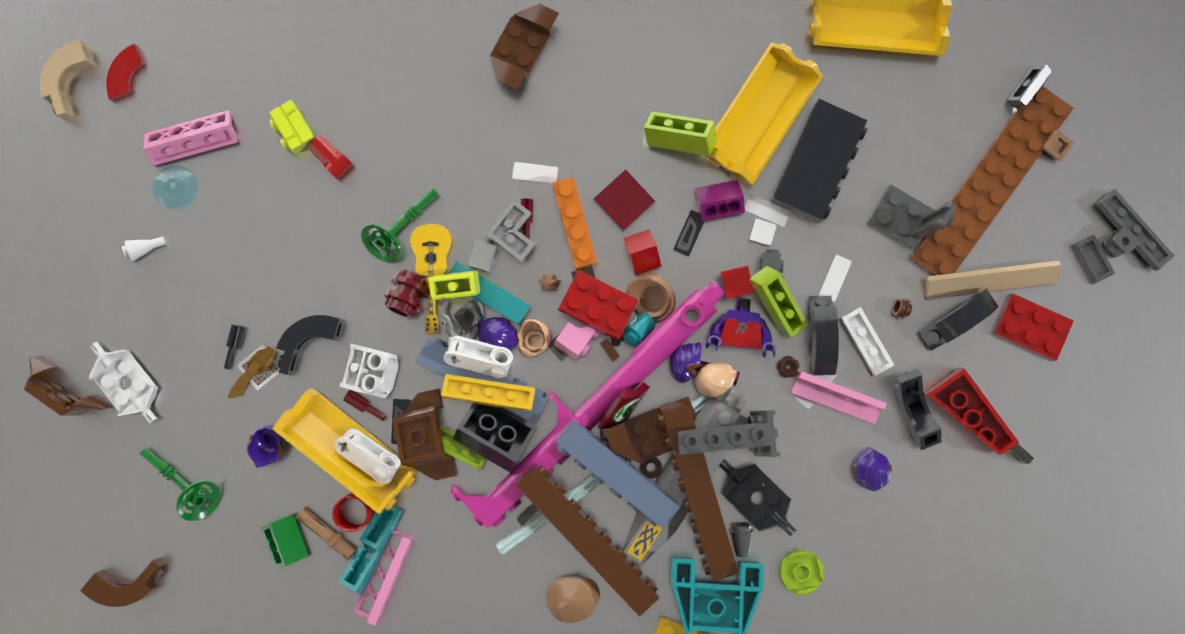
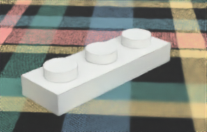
M861 307L840 318L873 376H877L894 366L893 361Z

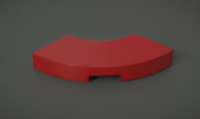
M135 43L123 49L109 67L106 78V90L111 101L132 93V77L138 69L144 66L143 59Z

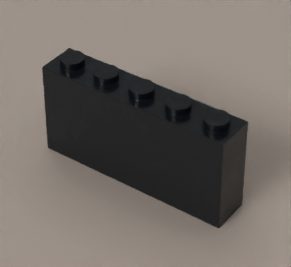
M819 98L811 111L771 202L816 223L827 219L832 207H829L832 199L835 200L841 189L838 187L841 179L844 180L849 172L848 162L850 159L854 160L859 150L856 147L858 140H863L868 130L865 127L867 120Z

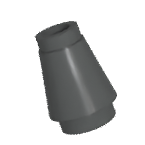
M744 522L734 523L731 534L736 556L742 558L749 557L753 535L751 524Z

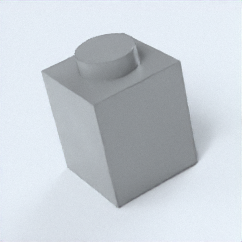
M481 238V241L475 240L467 266L490 274L498 250L497 246L493 245L494 241Z

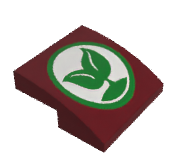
M642 382L635 391L627 386L617 396L597 427L608 429L627 420L650 386Z

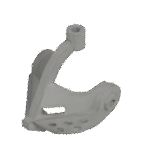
M444 298L438 299L437 303L442 306L443 315L439 316V324L445 333L450 337L460 336L473 340L478 334L477 324L484 320L481 302L474 299L468 303L467 314L464 318L454 323L448 308L450 301ZM468 326L466 333L462 336L461 333Z

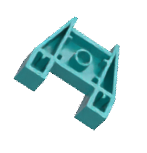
M671 558L670 583L684 634H692V630L746 634L764 588V564L738 562L739 574L737 585L696 583V560Z

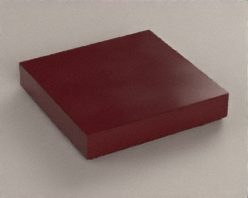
M626 169L593 198L622 231L626 230L656 202Z

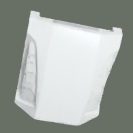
M350 344L351 352L343 382H340L339 387L386 398L394 387L398 372L397 355Z

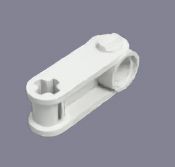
M452 336L448 339L449 348L444 354V361L451 366L495 378L507 376L513 360L511 351L505 347H498L460 336Z
M354 428L348 429L344 433V437H339L334 444L336 451L341 456L382 484L391 482L401 464L395 454L390 453Z

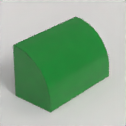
M294 514L260 527L276 569L309 557Z

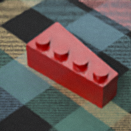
M959 367L924 392L928 398L994 453L1001 456L1019 443L965 368Z

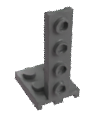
M890 184L867 223L913 250L921 238L927 235L930 236L933 232L936 233L939 229L942 230L945 226H949L956 216L953 212L957 206L947 202L936 209H932Z
M775 410L750 411L748 424L677 431L679 455L751 448L754 456L778 457L780 452L776 450L775 438H778L777 428L774 429L773 415H776Z

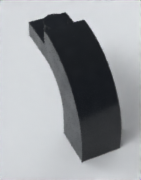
M986 288L967 299L948 315L922 329L919 334L932 351L944 343L954 340L982 322L999 306Z
M809 296L808 305L813 332L810 361L813 376L836 375L839 354V329L836 306H833L831 296Z
M313 315L302 318L292 324L283 333L276 349L284 351V355H281L278 360L279 373L293 376L299 351L307 341L319 337L339 341L344 320L327 315Z
M916 369L898 376L897 384L894 385L897 400L905 422L920 450L941 443V428L931 414L925 400L922 374Z

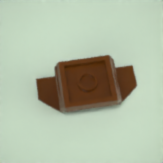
M538 4L517 12L510 18L490 54L498 81L517 90L523 78H529L550 40L551 28L559 15L558 12Z
M43 356L30 357L31 376L28 378L24 390L60 416H79L89 411L90 408L104 410L113 407L98 395L88 396L81 400L70 394L65 395L61 392L62 388L59 385L47 382L58 367Z
M439 388L418 393L405 411L392 420L401 465L412 467L434 480L457 476L453 456L446 457L439 426L436 409L443 408Z
M689 396L675 401L678 402L685 399L687 400V402L690 405L692 416L695 422L697 416L695 414ZM672 403L661 405L604 430L612 452L643 463L672 451V449L668 450L664 439L665 436H668L666 428H661L658 415H661L660 407Z

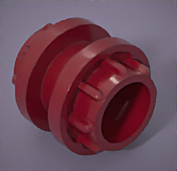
M400 271L398 275H393L391 283L395 285L394 290H386L384 294L386 298L385 305L390 311L410 318L415 313H419L422 305L418 302L419 298H426L429 293L427 280L412 271Z

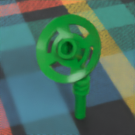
M432 187L415 204L412 203L411 207L407 208L408 211L404 210V214L389 229L378 224L366 225L361 232V239L366 249L379 260L385 262L396 260L400 255V246L394 235L410 220L413 221V217L416 218L417 213L421 214V210L439 193ZM376 228L371 234L369 233L370 229ZM371 241H374L375 245L382 250L379 251ZM394 248L396 249L395 253L389 254Z
M147 448L140 452L144 459L159 470V474H163V478L167 477V481L171 480L182 490L176 503V509L181 518L187 521H197L207 517L215 510L220 501V490L215 483L208 480H200L189 485L177 474L176 469L173 470L172 466L169 467L168 463L165 464ZM202 485L209 486L212 489V491H208V489L203 487ZM207 499H211L207 507H205L203 510H200L199 507H201ZM185 506V508L187 510L192 511V513H187L183 511L182 507Z

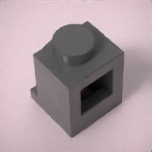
M766 249V252L760 255L759 271L768 266L783 273L784 260H781L780 250Z

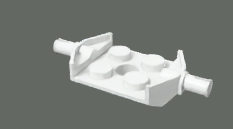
M98 342L90 345L89 348L97 356V360L89 375V379L94 380L119 412L117 415L126 416L140 413L149 424L156 421L158 418L150 410V405L156 397L158 387L129 350L105 352ZM125 377H129L131 380V386L128 389H124L121 385L122 379Z

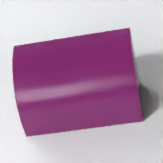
M738 180L695 188L701 221L745 213L744 195Z

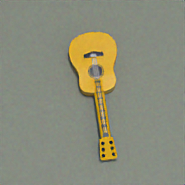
M426 224L413 230L410 243L416 256V272L420 276L427 277L429 293L427 295L425 333L431 334L439 333L440 330L438 316L436 315V300L431 299L429 277L447 274V258L452 249L453 239L451 233L445 227L436 224Z

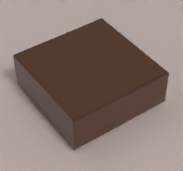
M608 339L600 343L612 362L619 358V354Z

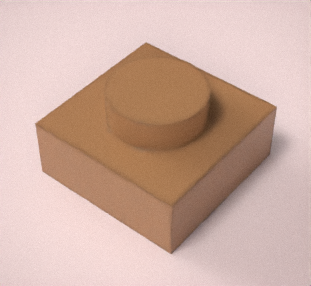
M1054 130L1041 149L1054 159L1062 161L1074 142L1060 131Z

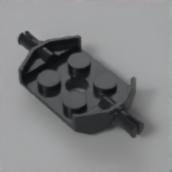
M726 459L722 462L728 469L722 463H720L719 467L729 477L723 496L759 532L781 527L791 537L797 531L786 518L791 498L756 464L734 469ZM759 492L764 495L762 504L756 505L752 502L751 498L754 493Z

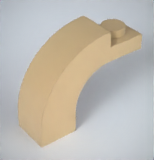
M80 40L67 43L58 48L47 59L40 75L41 98L50 102L53 113L64 120L74 118L67 97L69 80L77 72L94 66L88 46Z

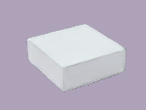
M755 219L749 241L770 247L777 225Z

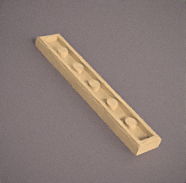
M1059 261L927 276L925 295L927 299L979 293L986 288L988 291L1055 284L1059 283L1062 265Z

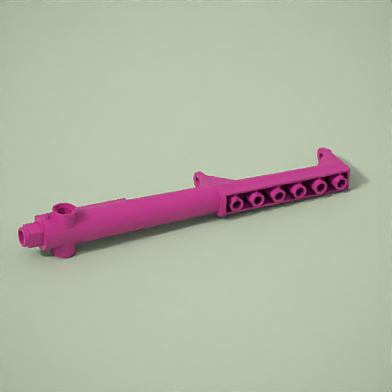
M712 281L701 292L697 289L632 351L634 355L575 413L550 391L548 395L558 405L557 426L488 495H466L456 484L451 486L450 495L456 501L461 500L474 514L472 518L480 526L484 525L487 529L492 525L496 528L505 520L502 515L508 510L513 512L521 504L519 499L524 494L515 484V481L534 463L538 467L543 465L552 474L554 471L551 468L557 462L559 465H562L570 457L569 454L566 456L556 448L558 446L556 438L572 418L589 431L596 426L605 416L617 396L627 386L634 390L717 312L713 305L725 295L723 289L716 282ZM688 312H695L698 320L689 322L685 315Z

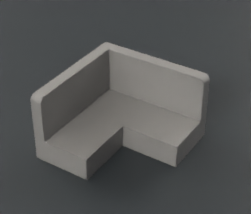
M513 199L486 235L523 264L526 256L535 246V243L519 232L520 228L531 216V212Z

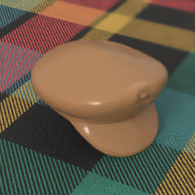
M654 272L643 273L632 280L627 286L626 294L638 300L634 308L636 314L643 312L650 315L654 322H661L674 311L676 305L675 293L670 284L659 274Z
M577 576L557 579L550 585L546 595L550 613L557 620L565 623H575L588 618L600 599L598 585L589 578Z

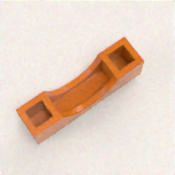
M574 177L552 182L576 271L597 266V259Z

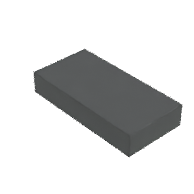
M1094 234L1072 245L1092 284L1115 274Z

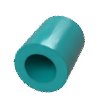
M643 312L638 313L622 332L624 340L630 345L639 346L653 331L655 322L650 315Z

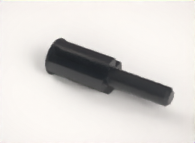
M231 324L226 343L229 349L224 369L229 370L231 368L235 349L240 347L245 328L242 325Z

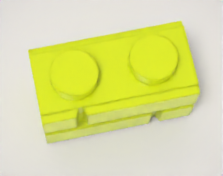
M292 100L269 112L272 119L269 123L276 133L279 131L283 138L280 139V142L286 151L290 150L294 154H298L309 147L310 143L315 139L313 132Z
M477 270L429 277L432 300L473 296L480 293Z

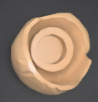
M536 319L525 320L517 333V338L519 339L517 343L518 350L526 358L544 352L552 339L550 328L545 323Z
M710 363L697 372L698 376L695 377V386L698 392L705 397H720L732 387L737 372L730 365Z

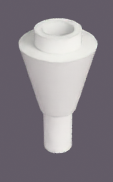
M163 236L152 240H127L125 245L122 246L125 258H130L133 262L150 252L153 248L166 245Z

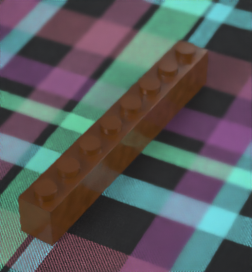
M685 399L660 407L661 415H658L661 428H666L668 436H665L664 439L668 450H673L674 457L671 458L674 471L679 470L681 478L677 479L680 491H685L687 497L683 502L687 513L691 512L693 520L689 522L693 534L697 533L699 537L696 545L699 554H704L705 561L702 562L706 575L710 574L713 582L737 575L739 571L704 453L679 455L677 431L696 429L690 405Z
M534 463L515 481L516 486L640 617L659 599L656 593L658 590L656 585L650 579L645 581L641 577L643 574L641 569L635 563L630 565L626 561L628 557L620 547L615 549L611 545L613 541L604 530L600 533L596 529V521L589 514L585 517L581 513V505L574 498L569 500L566 497V489L558 481L555 484L549 478L551 473L543 465L538 467Z

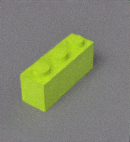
M652 111L644 125L648 146L710 156L717 142L714 121Z
M766 266L749 279L778 331L792 338L809 325L779 271Z

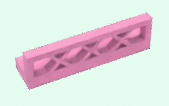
M228 110L145 133L143 149L152 166L237 143L238 137L232 127V115Z
M798 372L790 391L791 394L872 424H876L880 410H885L887 405L885 402L805 372Z
M396 530L393 531L392 535L401 538L398 549L391 551L389 543H387L385 548H387L388 553L381 556V558L390 556L392 563L389 570L383 572L379 560L363 596L360 595L353 613L368 618L367 622L376 625L381 618L414 539ZM378 569L379 574L374 575L376 570ZM381 576L382 587L380 591L374 593L371 587L372 579ZM372 597L374 606L371 613L360 609L363 601Z

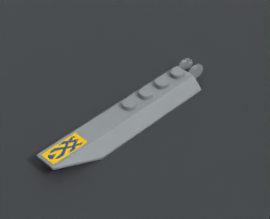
M734 388L730 389L722 402L715 397H709L696 417V429L746 424L749 419L739 412L746 404L748 397H741L734 410L727 406L736 394ZM729 450L703 452L710 477H712ZM672 454L654 483L675 499L680 508L663 528L658 524L655 527L645 519L646 515L640 510L638 513L636 512L624 552L641 565L677 531L688 514L683 500L687 499L685 491H680L677 479L681 478L679 470L674 471L671 462L674 454Z

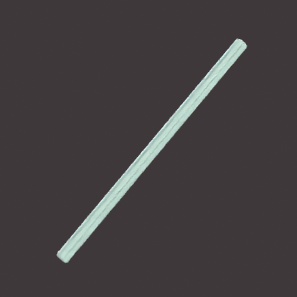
M700 394L691 401L695 414L701 411L709 397ZM621 456L622 458H624V459H625L627 462H629V463H630L631 461H633V460L628 459V458H626V457H624V456ZM592 473L566 492L565 495L569 500L574 498L578 501L599 486L600 483L592 477ZM539 512L496 544L498 551L502 555L506 554L547 524L549 520Z

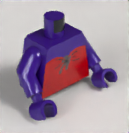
M738 298L737 310H727L726 313L720 314L711 325L710 335L705 345L708 349L710 344H714L716 346L715 351H718L720 346L762 350V357H766V351H771L773 357L776 354V345L772 341L771 332L765 320L760 317V313L750 312L751 299Z

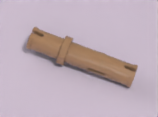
M306 507L296 516L297 520L327 543V547L330 550L333 548L346 561L356 552V549L342 539L340 533L336 534Z

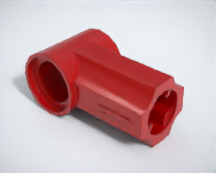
M322 135L316 137L308 147L337 180L353 165Z

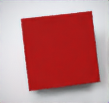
M650 230L624 238L635 275L662 267L658 248Z
M748 265L720 272L726 300L750 296L755 293L753 285L749 280L751 276Z

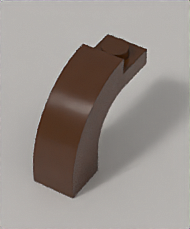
M161 558L152 560L140 576L130 584L121 583L102 570L94 573L80 591L92 601L104 606H127L148 597L159 587L154 582L164 573L162 569L167 563Z

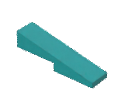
M456 261L448 274L473 270ZM478 274L480 293L472 297L520 325L531 306Z
M393 506L389 511L385 509L380 514L375 512L359 539L362 541L361 545L339 579V583L363 596L402 514L401 510Z

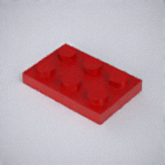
M578 269L558 311L618 341L638 300Z
M1012 293L1008 297L993 334L1049 360L1057 361L1074 320Z

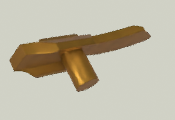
M271 346L258 350L248 360L247 366L249 369L235 382L228 398L242 396L255 374L262 375L269 368L277 354Z

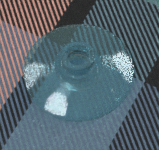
M174 165L166 167L158 173L154 180L153 191L156 199L163 206L170 209H181L188 206L195 199L198 184L196 177L190 170ZM175 182L176 187L171 190L170 184Z

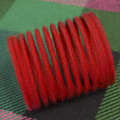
M350 493L336 502L332 510V518L339 529L346 532H356L371 521L375 511L356 495ZM347 498H354L363 503L366 509V518L363 524L354 525L344 518L342 506Z

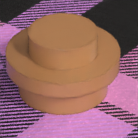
M543 274V278H539L538 283H541L542 289L558 288V283H560V278H556V274Z

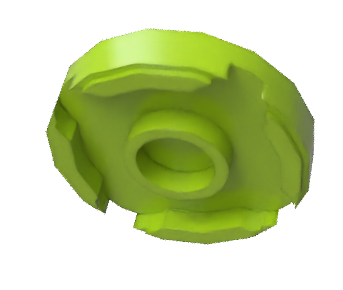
M797 549L787 553L781 560L779 578L790 592L797 595H808L819 588L824 579V567L821 560L814 553L805 549Z

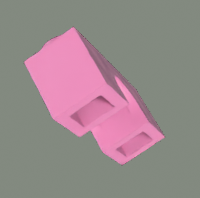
M568 322L556 339L554 346L576 360L579 355L584 357L591 347L588 345V342L592 337L596 340L601 332L590 326L578 328Z

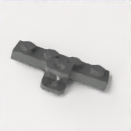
M1116 189L1110 191L1096 204L1118 229L1110 234L1103 243V246L1113 257L1121 256L1136 249L1152 269L1157 271L1175 256ZM1112 243L1115 244L1118 247V249H1114L1112 247Z

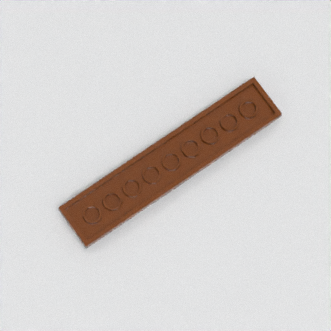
M1044 86L1039 87L1029 104L1018 107L950 201V203L957 206L953 212L956 216L949 226H945L942 230L939 229L936 233L933 232L930 236H925L909 259L932 276L955 273L1043 152L1041 148L1052 132L1059 130L1074 108Z

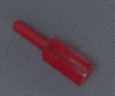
M523 198L520 199L521 205L531 212V216L523 224V235L529 239L530 223L533 220V199Z
M349 390L344 396L343 401L362 413L367 411L381 421L386 419V415L370 406V401L354 391Z

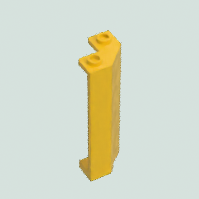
M811 0L814 12L813 23H810L809 36H812L813 45L945 56L950 39L947 24L952 9L951 0Z
M770 43L716 126L717 142L711 155L704 156L717 167L723 166L726 170L730 171L731 176L737 180L753 185L823 78L818 65L811 60L803 61L797 59L792 53L791 47L784 43L780 45Z
M314 388L306 390L292 409L286 410L272 429L378 514L385 509L389 511L397 500L395 498L403 488L408 489L416 479L413 476L417 470L400 464L390 483L382 484L374 480L373 477L336 451L335 441L339 437H344V433L348 429L354 428L359 430L384 449L395 454L399 460L400 457Z

